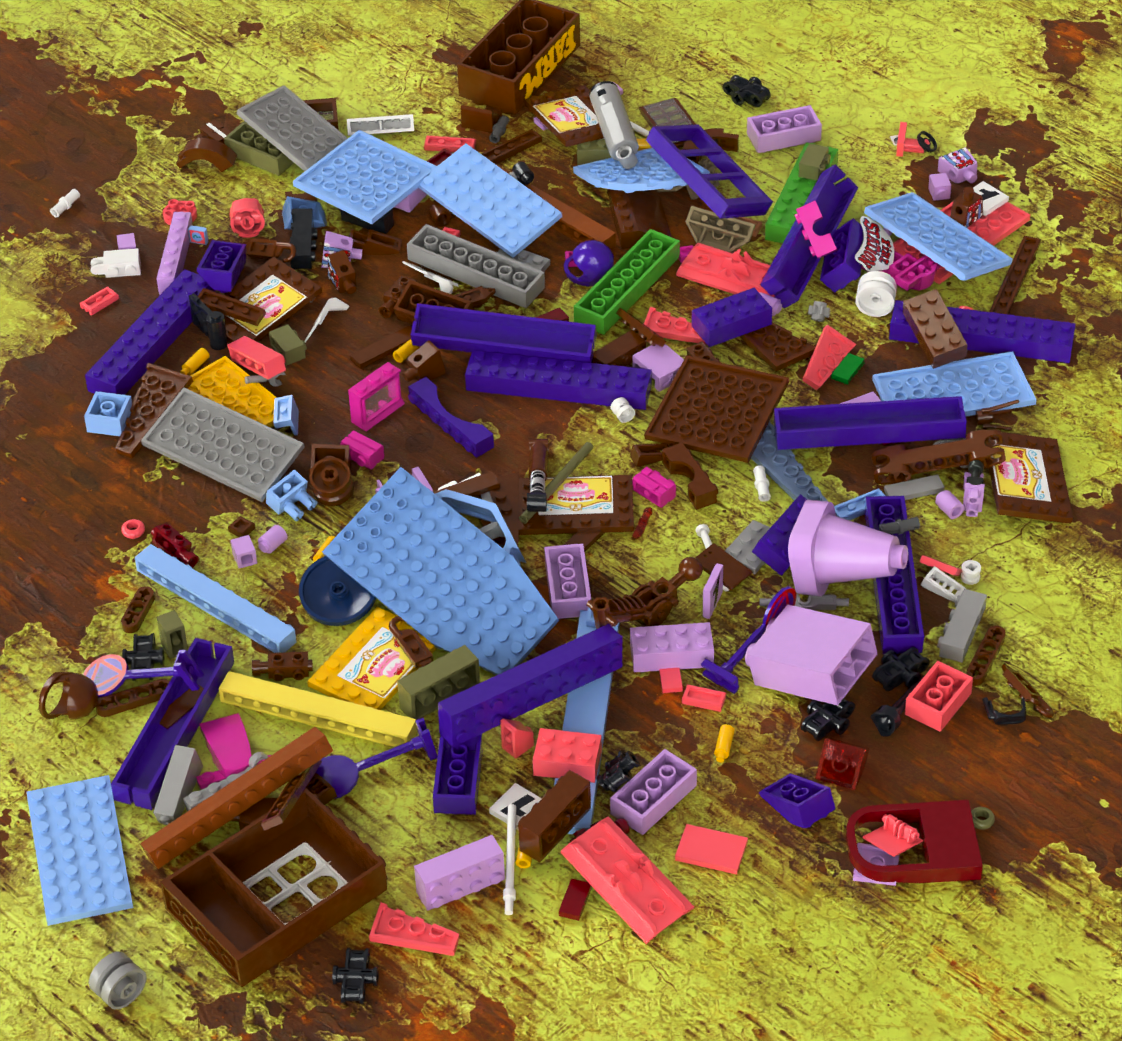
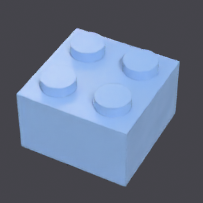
M96 391L84 415L87 432L120 436L125 430L126 419L131 414V396Z

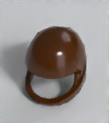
M74 672L53 673L47 679L40 692V714L46 719L68 715L70 720L89 716L97 705L98 690L96 684L92 679L83 674ZM63 683V691L59 703L48 714L45 709L48 692L54 684Z

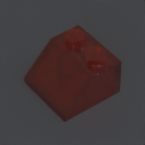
M825 738L815 779L856 790L865 768L869 748L833 738Z

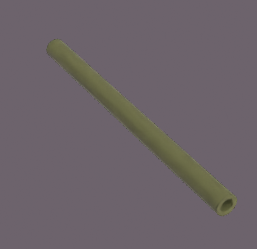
M586 442L545 488L547 500L593 449L592 443ZM526 509L519 517V520L526 524L536 512H527Z

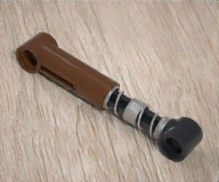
M525 162L516 163L512 168V172L509 173V175L523 185L530 184L534 179V173ZM440 203L432 205L429 209V215L439 227L446 226L452 218L456 217V215Z
M530 439L528 474L530 493H527V512H547L545 481L547 480L549 440Z

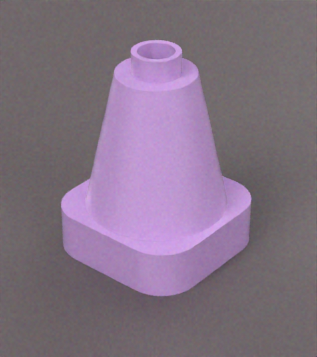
M806 500L793 527L788 544V558L796 593L822 597L831 583L894 576L897 569H905L908 561V548L906 545H900L897 536L837 517L832 502Z

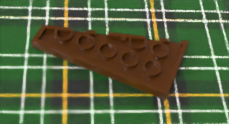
M773 322L769 326L739 336L775 372L812 356L817 345L813 346L807 343V339L803 337L799 339L793 336L791 331Z
M147 363L146 374L141 379L142 384L137 390L132 403L131 414L126 419L125 430L121 433L116 446L118 454L133 458L143 446L141 443L142 438L183 387L188 389L194 382L192 376Z
M519 472L497 477L500 488L490 491V494L519 547ZM481 495L475 497L478 499H482ZM478 518L482 527L491 523ZM497 537L493 541L504 548L506 537Z

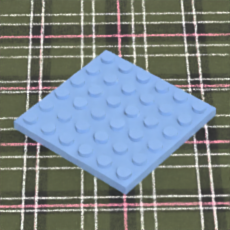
M358 130L293 180V186L373 224L420 187L419 184L437 166Z

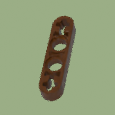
M991 626L987 630L967 669L966 674L973 677V686H979L984 682L1005 641L1006 632L1001 626ZM990 646L993 647L994 650L987 651L984 648ZM985 660L987 664L982 665L977 661Z
M159 679L101 697L97 700L96 712L101 717H109L159 701L170 681ZM141 693H149L146 697H139ZM125 698L129 699L127 703L119 702L120 700Z

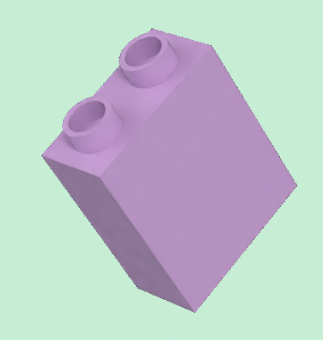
M787 604L777 618H772L768 622L766 631L756 643L749 645L745 654V663L750 667L754 684L757 686L838 706L876 657L877 649L870 623Z

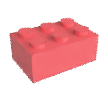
M937 661L906 698L905 715L941 732L971 695L973 677Z
M540 728L533 756V776L559 779L571 770L590 782L595 783L602 753V736Z

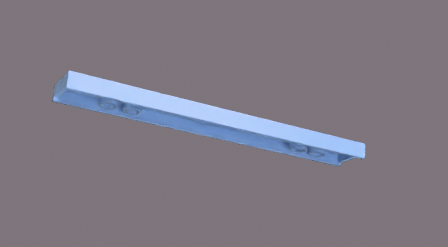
M580 610L576 638L596 630V627L586 626L588 611ZM620 623L613 627L618 633ZM613 672L568 693L562 731L601 735L602 750ZM601 758L599 762L597 776L599 775ZM555 778L554 786L557 784L558 778ZM597 778L595 783L590 782L591 809L567 834H573L582 828H585L586 831L591 828L598 786Z

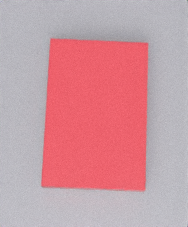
M686 824L675 855V861L737 874L748 838Z

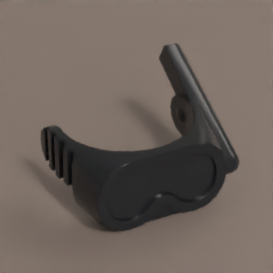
M987 697L982 699L988 719L993 720L997 725L1019 724L1026 720V703L1024 698H1021L1022 710L1012 715L1002 714L994 710L992 701L988 700Z

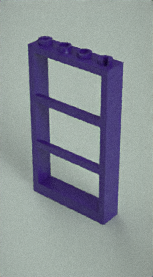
M699 124L653 126L649 131L646 141L720 219L766 215L773 201ZM691 140L699 149L679 150L671 141ZM707 156L722 173L702 174L686 157ZM730 180L745 197L725 199L709 181Z

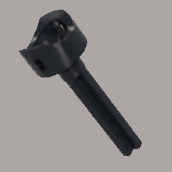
M917 680L892 706L882 705L870 716L881 736H890L900 726V714L905 710L906 698L921 680Z

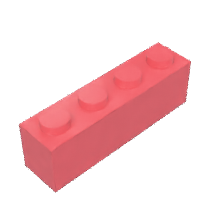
M243 336L227 345L232 361L266 379L286 371L285 358L281 353L247 336Z

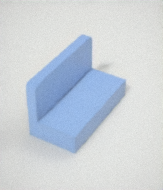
M293 395L275 398L273 420L275 428L290 426L293 434L298 435L299 409Z

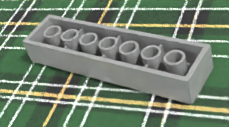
M425 224L407 243L408 260L475 288L482 286V288H495L496 293L493 294L494 296L523 308H527L545 288V273L543 271L428 224Z

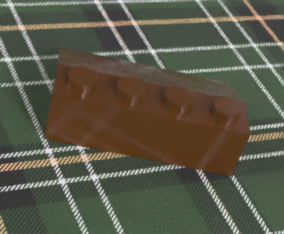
M609 190V207L621 249L632 248L650 229L672 237L660 197L639 191L625 193L623 190Z

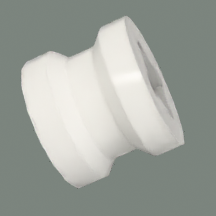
M974 560L963 562L961 567L962 582L968 585L977 584L980 580V563Z

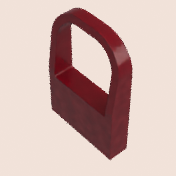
M969 800L866 806L854 812L847 822L846 842L850 861L859 873L869 879L879 882L896 881V883L981 880L983 864ZM885 814H891L898 820H902L903 823L917 822L920 836L923 840L922 846L926 863L887 866L872 864L860 855L857 848L855 830L867 822H883L882 818Z

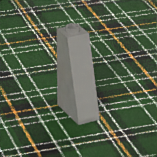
M179 745L174 747L153 812L157 821L163 825H168L182 816L185 809L183 798L193 791L197 782L196 777L202 771L203 764L195 748Z

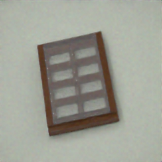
M677 98L639 107L641 115L651 128L653 126L696 125ZM686 141L671 142L677 148H680L684 146Z

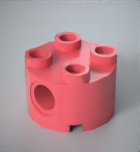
M243 198L233 201L230 208V226L232 231L243 238L257 236L263 230L265 224L262 205L256 198Z

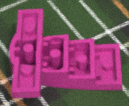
M894 250L893 264L889 266V269L880 271L889 274L895 279L898 286L907 291L909 289L923 290L933 284L935 272L942 266L933 262L926 255L918 260L909 253L902 256Z
M239 713L199 724L206 746L212 755L213 763L218 771L205 772L196 777L199 789L202 790L211 783L220 782L229 775L238 774L249 767V759L252 754L247 733Z

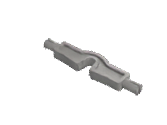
M797 594L795 606L814 611L836 610V606L849 607V598H836V595L824 594L822 597L809 595L808 601L802 602ZM772 595V598H760V607L768 606L775 595Z

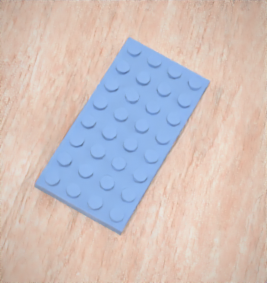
M466 143L433 169L419 184L420 187H418L512 258L562 218V212Z
M913 192L865 207L864 213L872 220L881 224L883 228L890 230L895 236L906 241L908 245L915 247L920 253L931 258L933 262L940 264L945 270L953 273L960 280L966 281L1009 266L1012 263L1013 258Z
M1013 351L953 361L934 369L931 365L874 374L872 377L881 401L962 396L965 416L976 415V411L983 408H990L1014 400H1019V403L994 411L1036 405L1035 395Z
M109 775L27 791L47 925L133 908Z

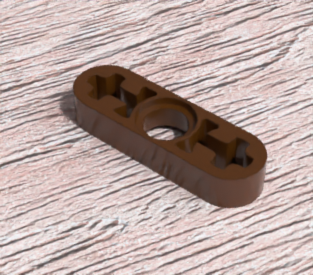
M144 586L136 591L121 619L124 632L135 633L139 630L155 600L154 591L151 587ZM135 608H143L140 612L133 611Z

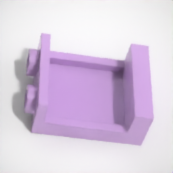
M658 344L655 346L651 345L633 355L634 368L652 369L655 389L659 392L670 387L684 361L682 357L666 344L663 347Z

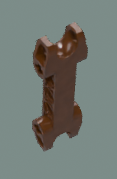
M977 430L969 432L965 440L914 449H907L904 445H893L877 450L871 454L873 465L882 468H878L873 472L875 483L883 485L909 481L913 474L969 465L973 460L981 461L984 464V469L1001 464L1006 460L1004 449L992 447L1003 443L1002 433L999 430ZM991 436L998 437L995 440H988ZM996 454H1000V455H1001L999 458H992V457H991L992 455H996ZM878 456L886 457V459L877 460L876 458ZM882 474H888L886 478L878 477Z

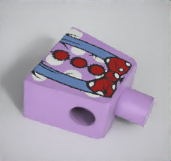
M965 147L939 157L938 172L946 173L948 179L954 183H961L966 180L969 183H974L977 180V161Z
M326 231L322 268H328V255L344 250L349 261H351V258L361 260L363 249L352 248L353 239L351 237Z

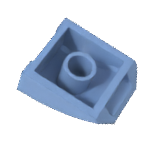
M287 196L282 211L284 229L292 230V209L312 208L314 229L327 226L325 212L320 202Z

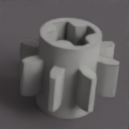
M814 301L813 306L809 305L808 315H812L811 320L824 322L825 317L829 318L830 308H827V303Z

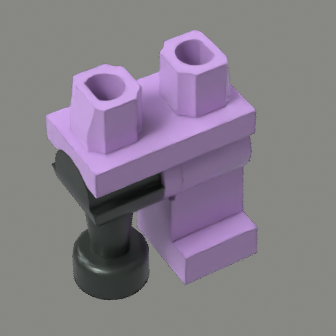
M973 460L969 463V472L964 474L963 489L965 490L963 505L966 516L978 517V512H982L985 484H983L984 474L982 473L984 471V464L979 460Z

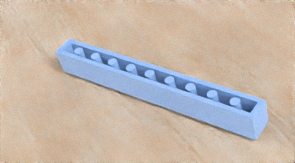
M150 544L135 556L138 572L270 651L283 653L296 643L295 629L291 625L285 624L276 616L265 612L261 607L253 605L247 599L236 595L232 590L224 588L218 582L207 578L203 573H199L192 569L191 566L185 565L176 557L165 553L161 548Z

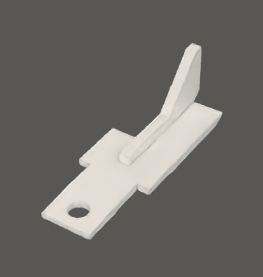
M402 262L425 274V277L438 282L440 290L452 294V285L459 287L457 283L442 276L426 271L414 264Z
M337 298L328 299L304 342H307L317 325L322 324L328 311L347 310L349 305Z

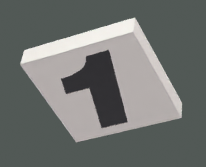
M984 181L973 187L974 192L983 197L984 216H987L1009 201V196Z
M515 783L489 808V813L507 824L508 805H516V830L519 831V820L531 811L533 805L539 803L542 798Z

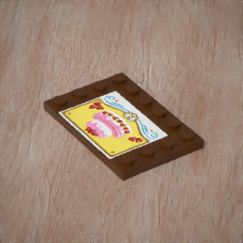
M578 85L575 88L548 92L545 95L531 96V98L525 99V106L565 147L604 138L589 97L590 90L585 85Z
M272 257L235 285L231 292L224 294L225 296L263 308L266 311V315L258 326L224 315L227 340L232 343L243 336H247L256 342L260 341L270 331L277 328L321 294L322 288L276 257Z
M1001 432L1003 443L992 448H1003L1006 460L989 468L997 514L1071 524L1073 514L1057 439ZM991 436L988 440H995L998 437ZM996 454V455H992L991 457H992V458H999L1001 455H1000V454Z
M632 475L567 477L547 500V512H536L526 524L519 520V535L576 534L578 531L603 530V533L634 532ZM547 477L545 488L555 477ZM519 478V517L527 509V493H530L529 478Z

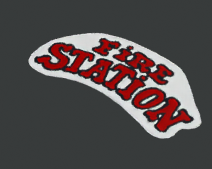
M862 216L860 223L864 232V240L861 248L855 254L856 261L862 264L868 272L889 269L894 260L893 241L878 223L866 216Z

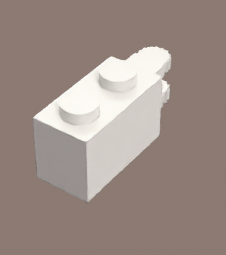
M139 248L104 251L103 257L91 260V273L94 275L105 274L106 278L141 275Z

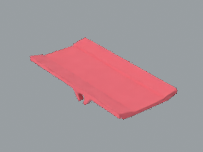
M697 243L676 273L678 277L732 294H738L755 288L758 292L770 295L760 285L770 265L753 260L747 251L743 253L744 257L741 256L740 249L730 253Z
M609 816L578 836L560 852L645 944L649 943L681 916L694 909L689 900Z

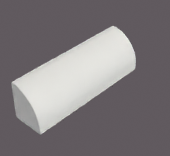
M413 114L347 119L348 136H352L358 130L367 134L414 131Z

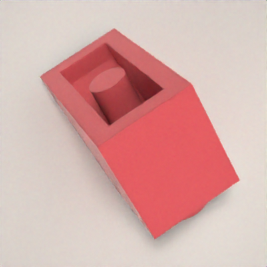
M504 718L500 720L502 748L516 759L534 746V733L530 727L523 725L520 721Z

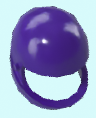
M588 240L576 246L573 250V255L567 258L564 263V271L570 281L586 287L594 286L614 266V256L610 248L603 242ZM574 260L577 267L583 271L581 277H576L570 273L568 269L569 262Z

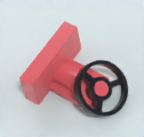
M900 122L896 156L903 157L904 151L924 153L925 150L932 153L937 149L935 139L926 131H921L917 135V139L906 138L907 122ZM921 134L926 135L929 139L922 138ZM931 141L933 143L934 149H930Z

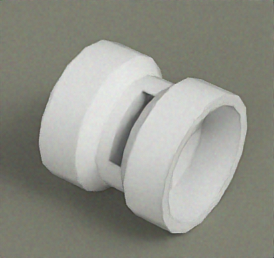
M624 397L617 398L612 402L611 410L617 415L620 422L627 423L633 419L635 410Z

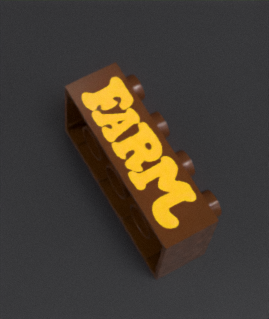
M519 0L457 63L459 96L472 100L477 105H487L500 109L504 114L516 115L525 105V99L534 96L579 48L580 13L538 0Z

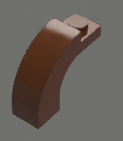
M723 128L704 130L724 151L738 152L739 135L724 133ZM691 140L686 141L683 146V150L699 149ZM688 156L686 158L699 164L698 162L702 156Z
M197 138L186 143L184 150L178 154L176 165L182 168L194 160L201 159L211 162L223 172L234 165L237 154L227 145L217 140Z

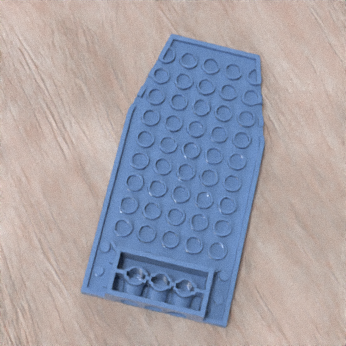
M402 467L394 473L322 551L328 559L397 616H400L404 622L421 636L425 637L436 648L450 653L454 649L466 645L479 659V667L495 675L520 665L559 621L558 617L512 555Z

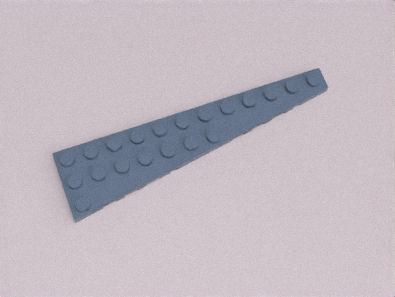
M769 421L751 459L758 466H763L765 473L794 501L800 494L807 500L827 501L819 488L814 486L811 477L806 475L801 463L796 461L791 449L777 450L775 427Z

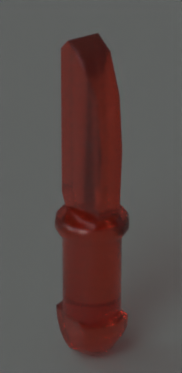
M651 507L644 509V513L639 519V523L631 537L632 540L640 538L643 534L648 520L653 513Z

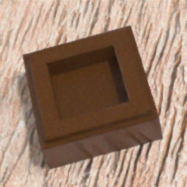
M242 516L238 517L228 526V531L238 537L249 535L255 529V523Z

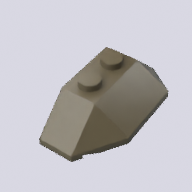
M691 206L685 221L696 244L701 243L730 253L750 241L756 226L753 223L736 218L720 219L714 212Z

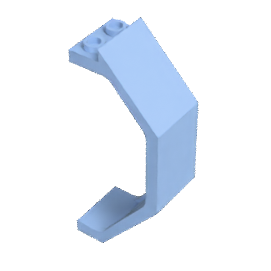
M447 489L436 493L439 498L458 513L489 522H498L506 537L503 549L512 555L519 565L520 562L526 563L496 503Z

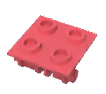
M891 814L883 816L882 821L884 825L863 836V839L893 857L923 842L919 838L920 834L916 828L909 826L905 822L903 823L902 820H898Z

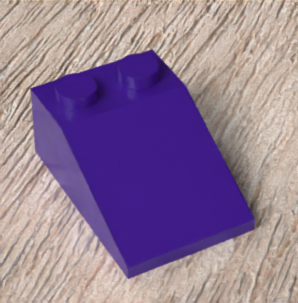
M791 773L759 792L760 796L787 821L804 829L812 826L819 819L827 817L829 813L836 809L830 787Z

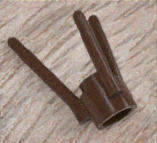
M1019 400L976 411L977 425H983V429L992 428L1011 431V427L990 424V422H993L994 415L1012 412V409L994 410L1017 404Z

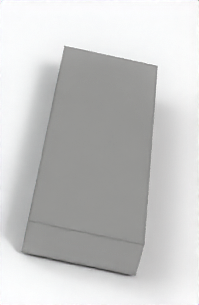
M933 475L884 486V492L886 496H904L905 500L940 493L944 491L945 487L940 477Z

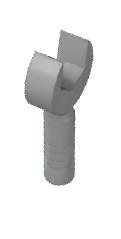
M282 372L270 379L260 375L245 376V383H259L268 380L272 386H280L282 383L276 378L279 375L286 374Z

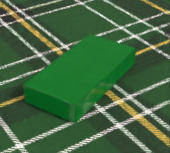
M848 353L833 371L831 379L848 385L864 365L865 359Z

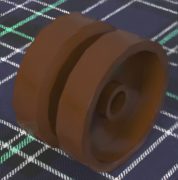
M328 457L316 462L311 468L309 479L314 497L318 502L325 506H337L348 501L352 496L354 485L349 466L345 461L339 458Z

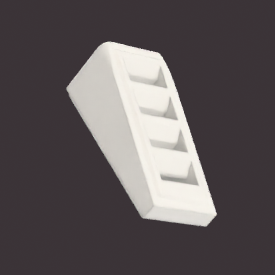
M935 566L921 583V586L953 602H956L957 596H961L963 590L966 589ZM954 589L957 590L955 595L951 593Z

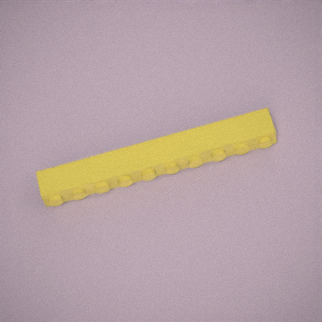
M228 671L219 687L221 702L393 747L411 741L417 734L416 719L408 716H401L372 707L358 705L353 702L261 680L260 678L246 676L241 673Z

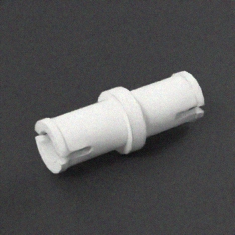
M72 189L50 209L51 214L54 217H59L66 209L71 208L73 202L80 198V193L76 189Z
M756 466L753 470L755 476L754 485L758 490L759 500L766 502L771 497L769 492L770 483L766 478L765 468L763 466Z

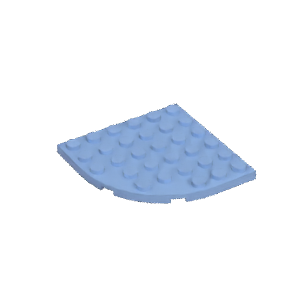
M653 148L638 151L635 154L638 162L631 169L623 168L620 161L614 160L612 157L573 167L574 174L594 185V187L623 190L625 193L655 189L671 190L674 186L688 185ZM689 160L702 174H710L709 170Z

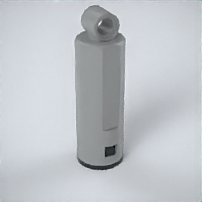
M611 81L597 83L591 88L589 97L609 154L614 160L620 161L623 168L631 169L638 162L635 154L638 152L639 145L619 89Z

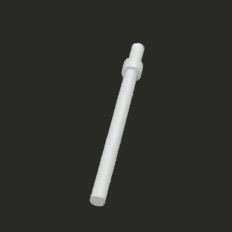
M514 804L508 805L506 883L503 890L506 915L513 914V904L516 900V890L514 889L516 805Z

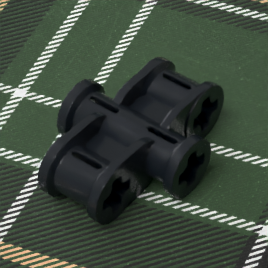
M733 75L731 80L725 82L722 86L724 92L730 95L732 101L739 106L745 101L755 107H760L763 101L771 97L769 89L762 86L760 79L757 77H751L748 81L739 75Z
M154 633L144 636L134 634L133 651L123 649L122 658L126 660L127 665H131V670L154 668L155 663L164 665V648L160 647L155 650L156 641ZM153 677L134 678L132 681H136V679H149L151 681Z
M916 647L910 648L898 657L894 650H890L882 657L881 664L883 665L875 669L872 678L875 681H879L886 691L893 690L903 682L910 688L917 680H921L920 673L928 668L930 660L919 654Z
M843 698L837 706L829 703H824L823 705L821 701L812 700L807 708L809 716L804 719L801 730L812 734L817 741L822 740L832 729L838 735H842L850 724V720L847 718L853 713L855 703L852 701L848 702Z
M620 750L614 759L605 762L606 772L602 775L599 774L596 777L597 781L606 791L612 790L616 792L618 787L625 781L629 782L632 779L630 770L634 767H639L640 763L632 752Z
M347 947L345 967L333 966V985L342 983L341 1003L359 1001L360 1004H364L366 984L378 986L379 968L378 966L369 968L370 948L352 950L351 947Z

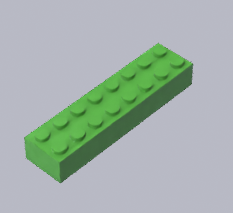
M807 142L766 222L765 240L783 244L796 220V209L805 204L817 182L816 180L798 177L799 162L809 145ZM829 147L831 159L829 165L826 164V169L835 164L838 165V149Z
M650 229L574 305V322L596 325V331L604 335L621 318L616 314L619 308L628 311L679 258L680 240Z

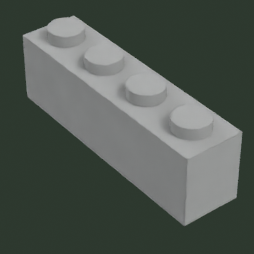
M964 589L962 595L957 596L955 602L956 609L951 610L950 622H946L943 630L944 636H940L937 648H940L939 657L963 663L986 609V594Z

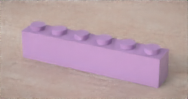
M191 212L173 213L157 275L159 295L183 271L190 243L188 229L190 225L193 226Z

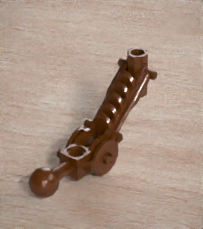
M686 557L680 562L678 573L669 581L661 577L657 582L651 580L648 582V585L643 584L639 586L631 595L625 594L621 598L614 599L597 597L593 601L591 599L588 600L586 606L593 611L596 629L607 624L613 628L618 623L642 620L648 626L661 625L670 614L672 607H676L679 604L677 589L685 581L699 579L703 572V566L699 559Z

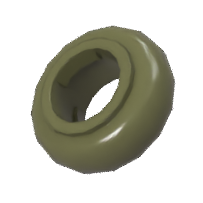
M977 807L971 810L975 828L985 830L993 826L995 815L990 809ZM983 816V817H985V818H987V819H986V820H980V819H978L977 817Z

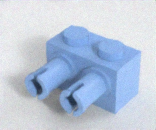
M293 470L267 490L266 504L278 515L285 511L295 521H298L304 515V512L294 504L296 501H300L309 511L312 510L311 506L315 508L318 501L307 493L308 481L296 470Z

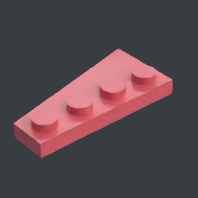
M650 306L644 324L660 337L692 343L703 342L707 345L692 328V323L688 322L686 318H675L670 316L669 312L663 311L661 313L656 311V308Z
M826 325L823 328L802 381L818 390L856 344L829 325Z
M382 902L369 935L371 942L450 956L455 955L460 939L457 932L437 924L430 925L425 923L422 918L417 916L413 918L406 915L400 909L393 910L388 908V905Z

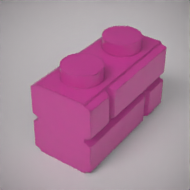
M354 430L340 443V445H350L351 459L361 467L365 466L372 470L377 463L384 459L383 445Z
M646 467L632 479L633 490L660 508H663L676 496L675 483L671 479L667 480L661 476L656 470L653 471Z

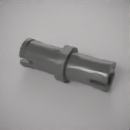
M503 115L494 124L493 132L489 137L492 143H498L501 136L504 135L506 126L509 123L507 116Z
M918 517L905 520L896 519L895 522L879 524V531L888 534L898 533L900 535L906 531L919 529L920 522Z

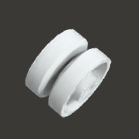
M872 271L864 274L858 282L856 293L858 309L863 314L872 317H881L890 313L894 308L897 291L895 279L881 271Z

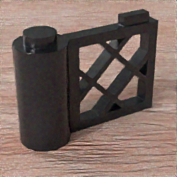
M194 293L189 295L192 323L209 338L212 349H225L228 345L223 313L218 311L212 312Z

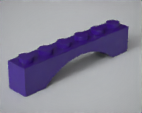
M427 377L408 386L409 401L415 404L422 413L428 415L445 433L450 434L457 443L465 447L467 452L472 453L477 458L494 448L493 433L482 424L463 421L447 412L438 399L437 386Z

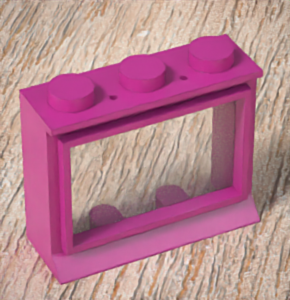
M387 362L348 390L351 422L364 431H368L405 404L401 398L399 377L401 370Z

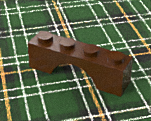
M683 443L662 449V464L670 475H683L692 480L688 484V499L696 510L717 503L718 488L716 484L710 481L707 472L702 470L699 461L693 458L690 449H687Z

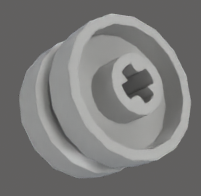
M114 952L104 957L94 967L88 983L90 989L102 998L109 1007L121 1009L131 1004L141 994L147 977L146 973L133 963L125 953Z

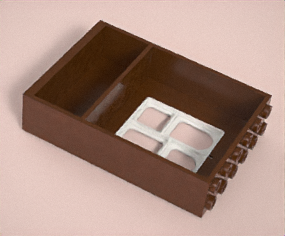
M305 788L283 823L264 831L261 823L267 815L266 813L160 882L165 909L241 987H244L387 890L388 878L385 870V860L380 855L377 856L368 843H363L354 830L351 831L341 818H337L333 814L329 806H324L320 802L319 797L315 793L312 794L307 788ZM307 855L314 858L316 861L315 869L293 884L288 883L277 872L280 867L298 856ZM321 876H330L336 879L338 883L337 889L326 898L319 899L307 885ZM265 877H271L283 890L270 900L262 902L250 890V887ZM295 892H300L312 904V907L290 922L283 923L271 909Z

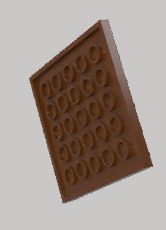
M686 355L644 433V437L646 440L672 446L683 443L687 449L749 463L774 413V408H777L789 384V377Z

